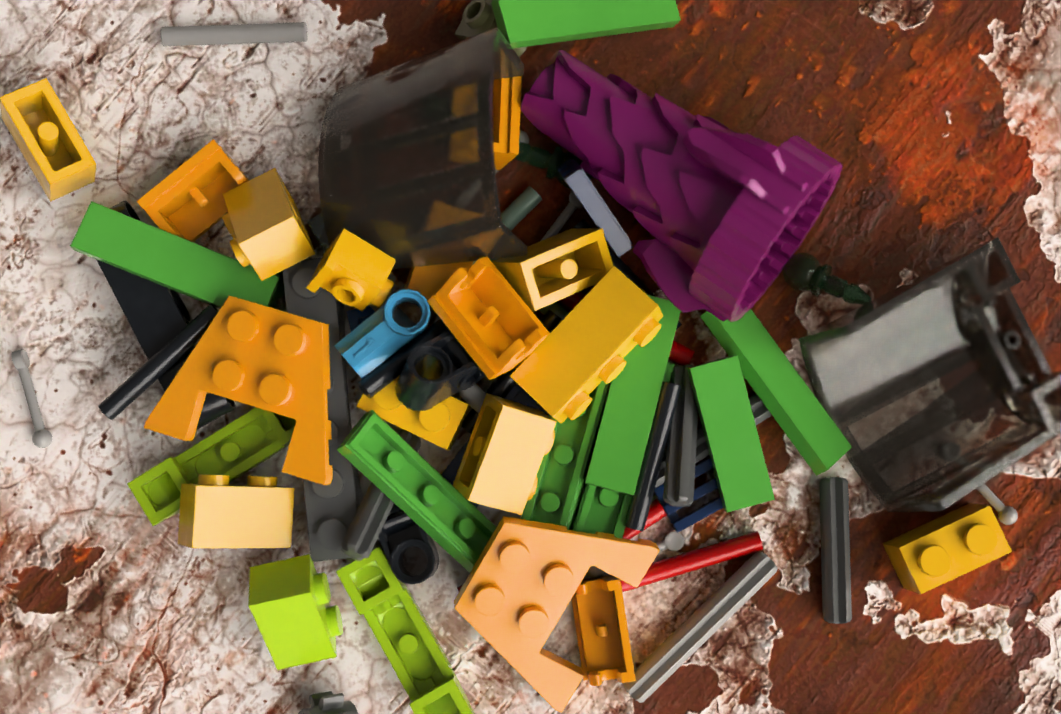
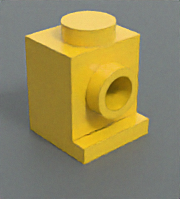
M343 228L324 252L306 289L315 293L321 287L333 294L339 302L353 306L360 311H363L370 303L379 308L393 288L394 282L388 279L396 259Z

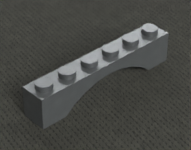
M321 258L305 259L283 270L287 312L329 324L331 389H327L328 420H331L332 439L328 441L329 465H332L333 478L330 485H321L303 479L310 556L313 562L351 558L341 551V543L363 500L358 469L337 451V448L352 430L346 359L334 346L345 337V307L333 294L321 287L315 293L306 289Z

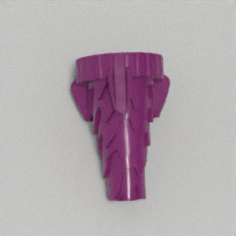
M559 50L554 64L549 65L539 75L530 91L525 93L521 104V111L539 131L581 159L583 162L580 167L584 172L601 182L607 192L619 204L632 212L637 221L656 238L638 241L634 246L633 253L641 259L647 273L675 308L683 313L705 309L721 321L729 320L734 322L741 319L772 285L818 219L839 180L843 167L840 162L797 135L796 137H790L787 142L785 141L777 147L747 132L746 134L735 133L711 117L699 114L697 116L692 115L657 93L651 98L617 75L610 73L607 77H604L564 50Z

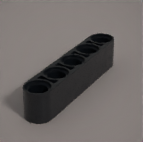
M125 200L110 208L141 221L133 207ZM97 260L148 360L193 320L177 291ZM195 346L158 378L164 392ZM207 392L197 429L236 409L234 400Z

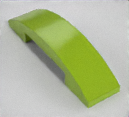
M255 407L178 456L169 457L127 483L152 526H156L180 512L181 483L198 484L199 474L230 475L229 483L287 447L290 444L296 420Z
M379 546L372 550L368 558H363L361 561L355 560L337 570L336 573L359 615L363 614L407 692L411 700L409 705L414 714H475L432 629L405 583L397 579L393 574L382 547Z

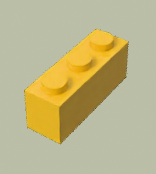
M613 266L520 364L510 377L560 424L567 418L574 420L590 405L592 398L589 396L590 393L602 381L608 384L621 373L627 364V361L623 358L637 344L640 347H644L656 336L662 326L659 323L663 317L660 307L617 267Z

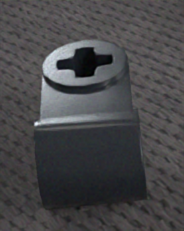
M447 328L437 337L410 351L395 386L396 396L407 408L415 411H426L455 393L472 387L486 375Z
M394 503L388 517L402 510ZM405 513L386 520L378 541L383 547L395 577L403 583L412 585L422 583L432 577L438 569L440 560L433 539ZM412 546L422 549L428 559L427 568L419 575L408 572L403 564V556L407 549Z

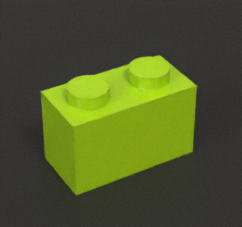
M310 554L250 567L248 606L277 670L337 657L336 636L343 635L341 613L337 605L330 606L331 595L327 576L324 572L317 574Z

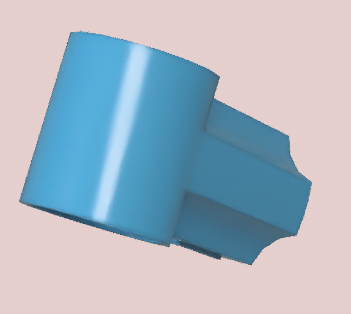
M411 289L399 290L389 297L386 304L334 346L361 379H363L428 328L430 321L429 304L426 298L418 291ZM404 302L416 304L422 312V317L418 324L408 328L399 326L393 319L394 310L398 305Z

